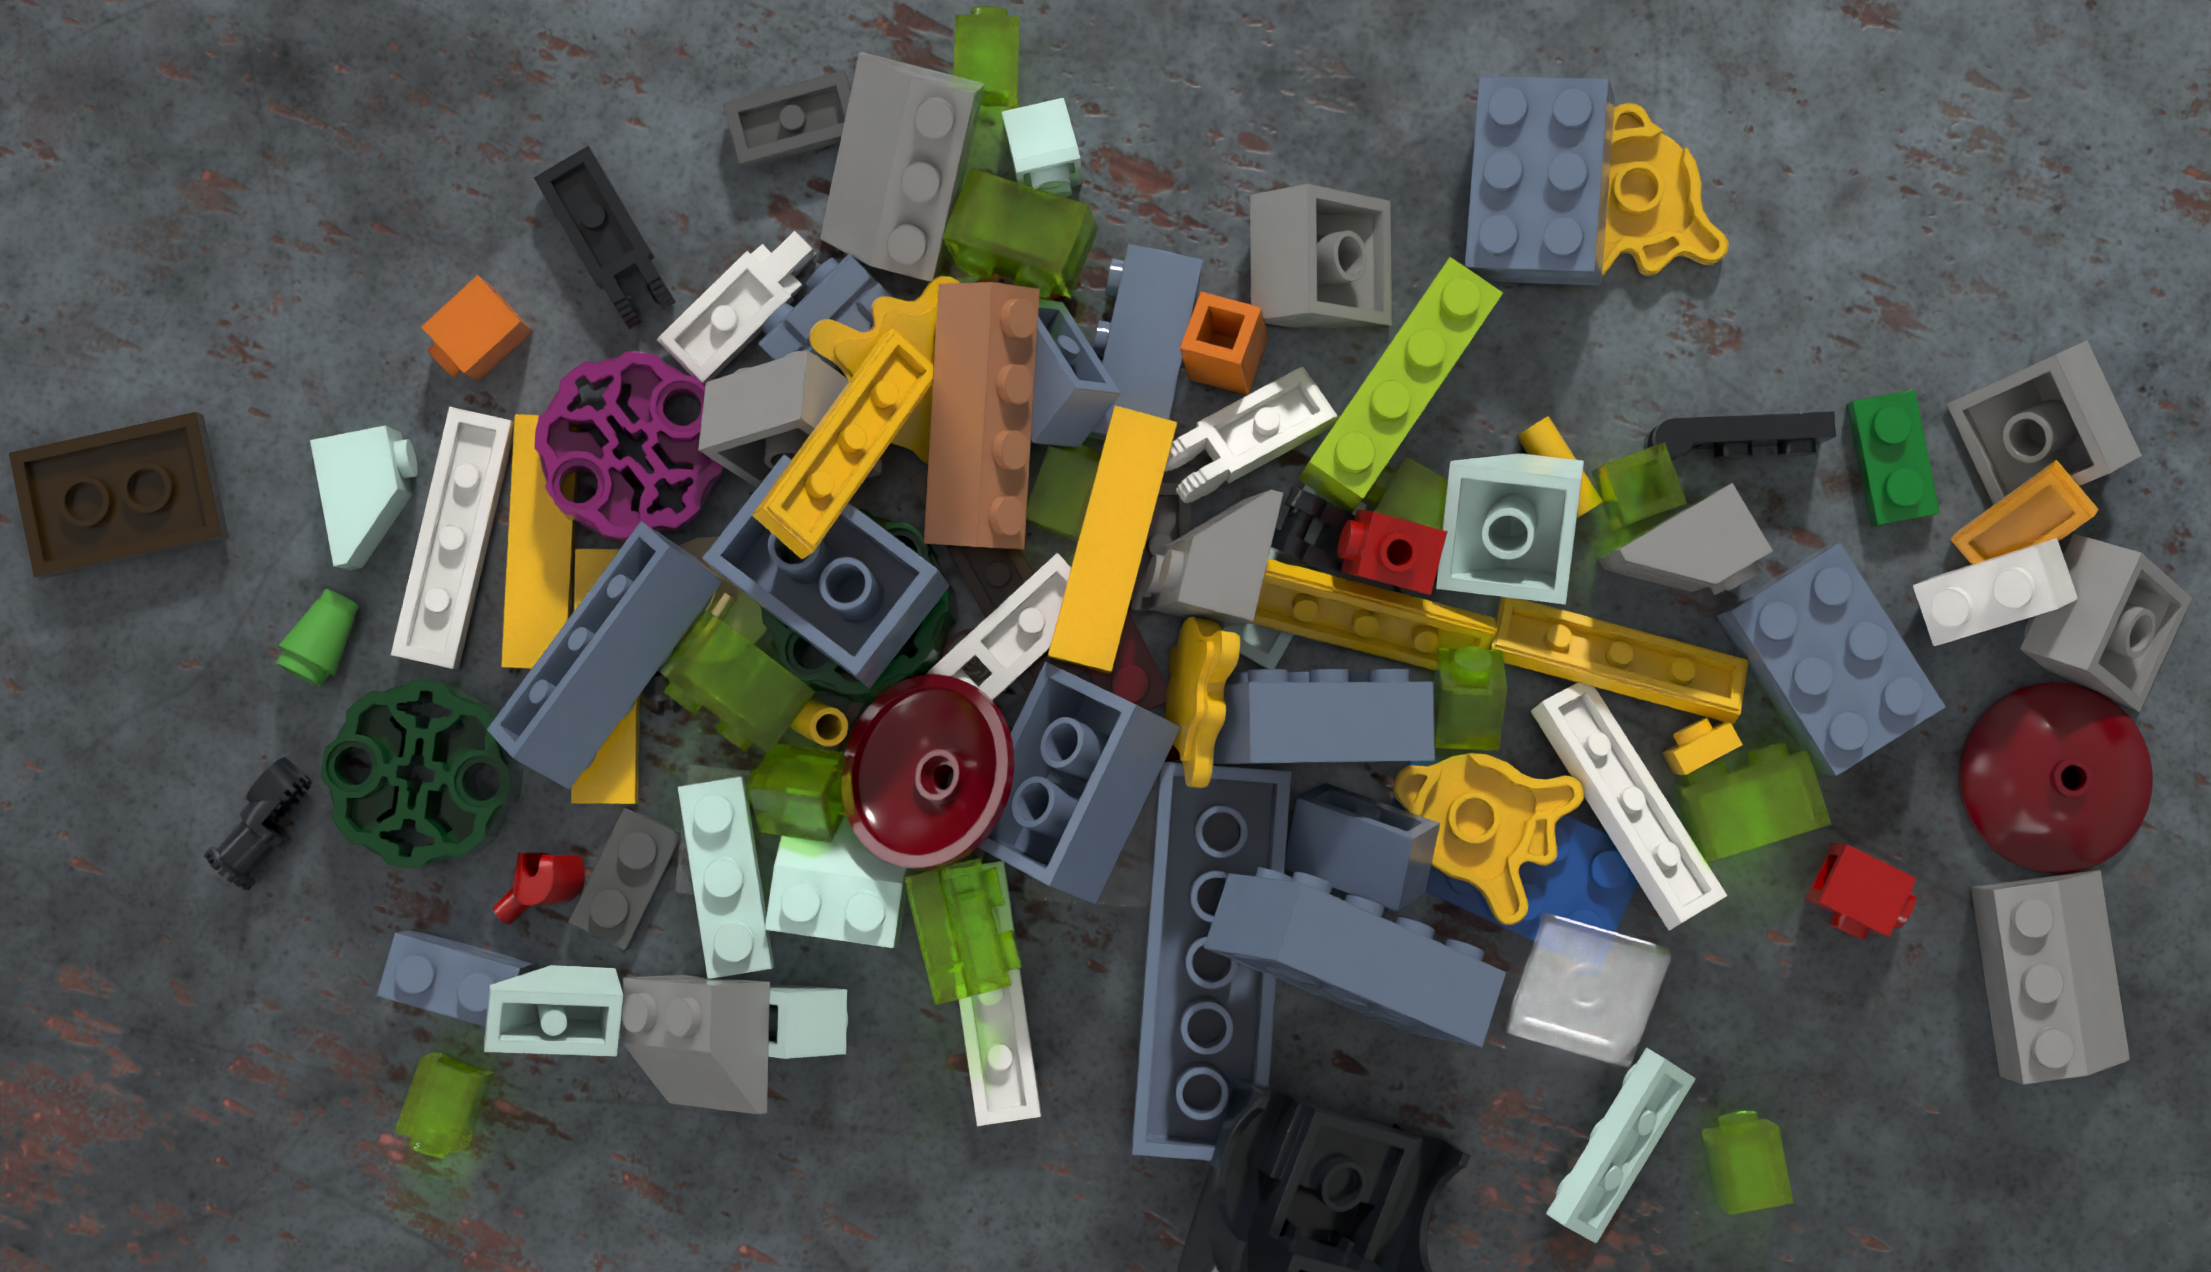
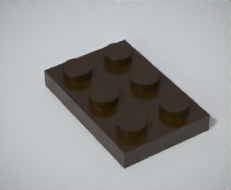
M198 412L9 453L34 577L44 579L229 538L204 415Z

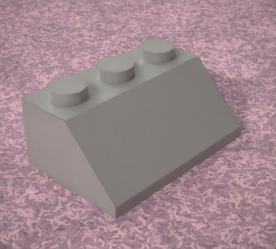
M860 52L820 239L869 266L932 282L944 268L985 83Z
M2096 869L1971 887L2000 1077L2025 1085L2088 1076L2129 1061V1050L2101 870Z

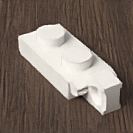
M796 231L772 253L763 244L751 254L746 251L659 336L657 341L691 376H695L705 387L706 382L713 380L762 332L761 327L777 308L786 302L790 304L795 300L793 296L803 287L795 277L817 253Z

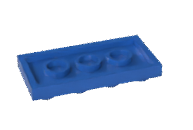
M1435 756V761H1408L1407 766L1427 767L1443 759ZM1393 795L1389 805L1405 811ZM1564 815L1555 825L1557 857L1555 861L1547 866L1527 861L1519 868V876L1528 901V912L1525 918L1517 924L1504 925L1499 923L1493 917L1481 893L1474 886L1465 881L1448 877L1432 866L1426 892L1599 970L1638 881L1607 833Z

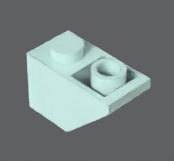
M1064 98L1002 112L1004 129L1020 198L1034 196L1035 203L1057 201L1072 194L1071 187L1082 185L1079 150Z

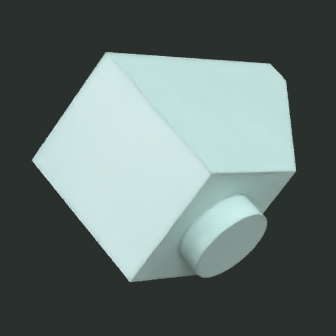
M386 425L310 440L333 566L350 571L363 568L413 495L410 477H415L418 473L414 448L409 439L402 440L401 432Z
M550 965L491 984L489 987L484 1052L617 1056L623 992L616 969Z
M770 985L768 1057L789 1059L846 1054V1031L848 1026L847 989Z

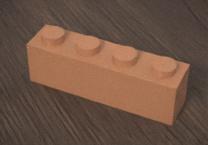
M995 282L939 284L924 544L1024 550L1040 289Z

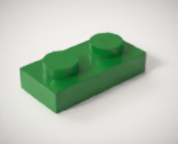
M1915 389L1849 402L1847 409L1871 527L1940 514Z

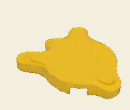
M1623 103L1614 108L1602 277L1622 253L1632 255L1639 273L1648 277L1658 274L1667 264L1679 256L1687 257L1703 265H1714L1724 258L1728 252L1729 242L1725 234L1710 222L1704 212L1701 201L1702 182L1697 163L1687 147L1682 149L1673 139L1661 133L1663 129L1651 121L1645 109L1634 103Z
M939 276L930 282L921 296L914 301H905L889 296L876 298L871 305L874 324L867 332H859L831 319L820 320L809 332V343L816 352L837 365L848 381L853 377L882 335L892 328L900 333L934 365L939 284L960 282L949 276ZM933 383L891 441L893 444L912 450L920 460L927 464L929 461Z
M1188 617L1179 631L1177 645H1173L1169 652L1168 666L1171 676L1166 691V720L1181 726L1173 745L1179 751L1180 760L1183 761L1186 785L1188 787L1204 788L1208 786L1211 780L1215 741L1225 721L1224 686L1238 662L1240 636L1235 632L1223 631L1215 620Z
M1475 753L1451 756L1427 767L1407 766L1397 773L1392 787L1395 799L1405 811L1440 823L1431 866L1448 877L1465 881L1474 886L1485 899L1493 917L1504 925L1517 924L1525 918L1528 912V901L1519 876L1520 866L1527 861L1541 866H1547L1555 861L1557 857L1556 822L1562 816L1578 808L1584 799L1582 784L1575 777L1563 775L1550 779H1535L1520 773L1505 761L1487 754Z

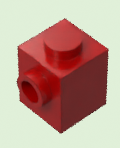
M1357 509L1354 521L1348 520L1340 535L1338 557L1344 559L1340 572L1431 595L1448 531L1373 511Z
M1831 843L1804 900L1832 913L1833 916L1829 925L1862 941H1865L1869 932L1890 937L1893 928H1902L1913 911L1916 895L1911 893V890L1917 878L1848 844Z

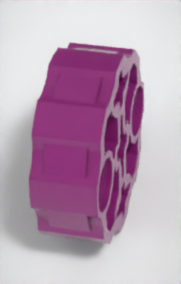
M626 351L620 357L606 359L597 363L585 361L560 380L559 390L551 400L546 412L538 417L534 447L540 457L542 470L547 481L545 488L554 504L568 520H576L585 527L599 533L606 541L622 544L626 542L641 521L660 534L667 532L676 534L695 521L701 515V508L710 496L715 484L721 481L724 466L698 450L705 395L704 385L695 376H686L679 370L665 364L659 355L636 351ZM587 384L594 391L600 390L602 387H608L602 394L605 406L597 412L590 405L576 409L582 401L579 389ZM623 384L631 385V394L627 404L639 419L634 424L619 407L623 398ZM677 395L690 396L699 403L701 407L700 415L695 422L689 425L679 426L673 424L664 414L668 401ZM611 423L616 424L623 435H627L633 441L639 440L641 437L647 440L642 445L646 464L653 474H648L639 462L636 463L630 456L624 457L621 460L616 458L621 449L616 432L610 426ZM569 426L580 429L596 428L607 444L601 449L589 432L578 433L569 431ZM661 447L673 464L693 465V470L681 468L668 470L656 455V452ZM576 471L591 473L598 480L596 494L591 500L584 503L568 501L562 495L564 480L569 474ZM629 472L644 490L640 499L639 512L631 511L635 491L624 478ZM692 484L682 496L683 511L676 514L671 508L667 507L660 512L657 510L655 513L650 514L660 502L657 491L659 487L666 485L668 489L675 491L680 487L684 488Z

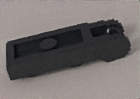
M589 146L534 177L594 282L600 289H605L629 329L642 323L639 317L640 311L633 299L626 294L618 279L638 268L647 282L646 287L654 301L660 304L663 309L676 303L664 279L652 262V259L655 258L653 252Z

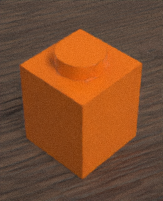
M479 275L474 277L421 326L434 341L427 351L452 377H455L462 371L477 382L533 332L501 295Z
M1200 292L1180 345L1188 380L1249 395L1268 343L1262 307Z

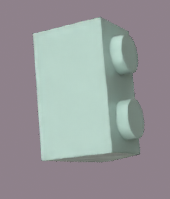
M1520 453L1451 461L1443 530L1448 532L1438 567L1436 589L1566 604L1584 461Z
M791 800L774 864L765 930L894 948L900 941L910 869L888 863L870 852L854 833L844 807Z

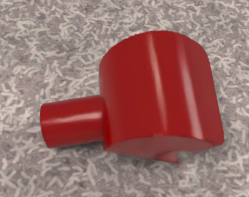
M518 852L512 888L493 906L494 913L504 923L512 924L530 905H553L571 901L579 894L584 884L585 870L582 857L579 855Z

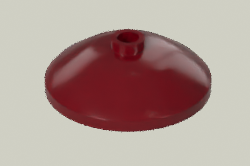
M927 674L915 676L899 682L877 697L866 709L853 729L845 750L841 771V792L845 813L861 843L878 858L896 866L914 870L944 867L959 861L974 851L997 825L1011 793L1015 767L1014 748L1010 730L1004 716L993 700L982 690L966 681L947 675ZM951 771H954L953 780L947 788V777Z
M2050 682L2034 684L2012 691L1998 699L1981 714L1964 743L1959 762L1958 781L1960 797L1966 815L1974 830L1993 851L2011 863L2023 868L2047 873H2070L2089 869L2103 863L2130 842L2140 828L2149 808L2153 787V771L2148 747L2141 732L2130 716L2119 705L2090 688L2070 683ZM2067 766H2072L2078 773V783L2071 790L2067 789L2061 781V774Z

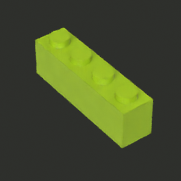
M1449 257L1317 449L1298 480L1339 508L1353 513L1503 292Z

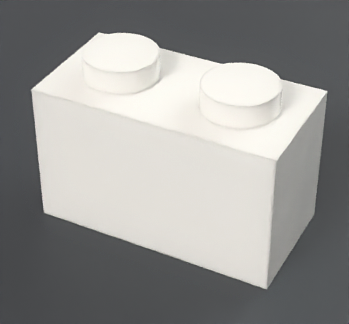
M2057 538L1940 574L1913 585L1933 646L2053 611L2078 599Z

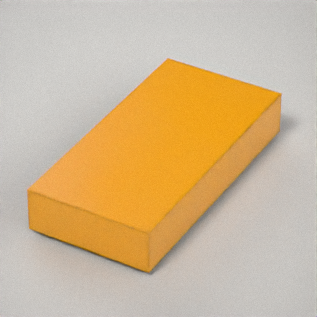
M2055 460L1958 530L1950 540L1972 565L2054 538L2060 541L2093 518L2099 509L2062 465Z

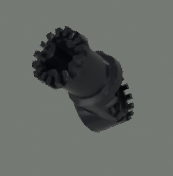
M286 757L280 758L273 763L248 791L245 799L249 803L240 813L242 821L219 848L211 846L204 854L214 870L222 868L218 874L223 877L228 872L230 875L227 877V881L233 882L237 887L249 891L256 883L253 875L277 848L285 849L292 841L278 822L285 817L286 812L289 813L293 810L291 808L293 804L297 805L300 802L296 798L298 794L301 797L307 794L302 788L304 787L308 791L313 781Z

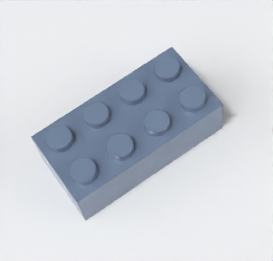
M1258 867L1255 876L1228 874L1204 949L1405 1033L1483 1047L1506 972L1482 962L1485 953L1482 949L1452 939H1447L1444 945L1433 940L1434 928L1402 917H1397L1396 923L1382 917L1385 909L1382 905L1354 895H1346L1345 901L1330 895L1333 884L1310 874L1294 872L1292 878L1283 873Z

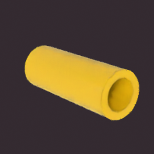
M1549 416L1516 436L1529 455L1576 460ZM1584 470L1582 473L1577 518L1603 502Z
M801 697L795 700L789 707L787 719L790 727L795 732L823 746L837 745L845 738L848 731V721L840 710L811 697Z

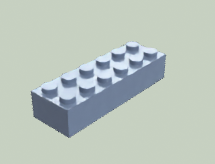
M1164 762L1159 772L1131 1144L1132 1155L1211 1161L1236 1079L1240 1078L1269 1087L1276 978L1204 949V945L1229 873L1255 876L1258 867L1284 874L1291 771L1213 766L1211 780L1208 786L1204 788L1188 787L1186 785L1183 763Z

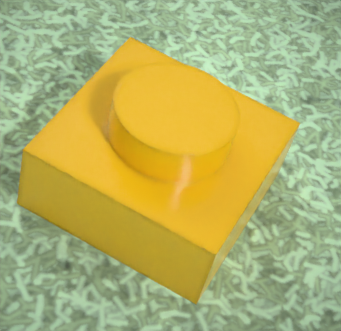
M1705 717L1675 732L1673 737L1677 745L1667 749L1662 754L1673 775H1687L1743 744L1731 722L1717 723L1711 726L1708 718Z

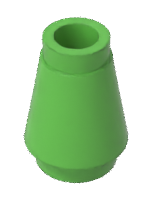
M325 588L320 599L315 601L277 646L282 652L275 664L294 676L322 688L328 675L336 676L355 620L354 616L360 606L343 595Z

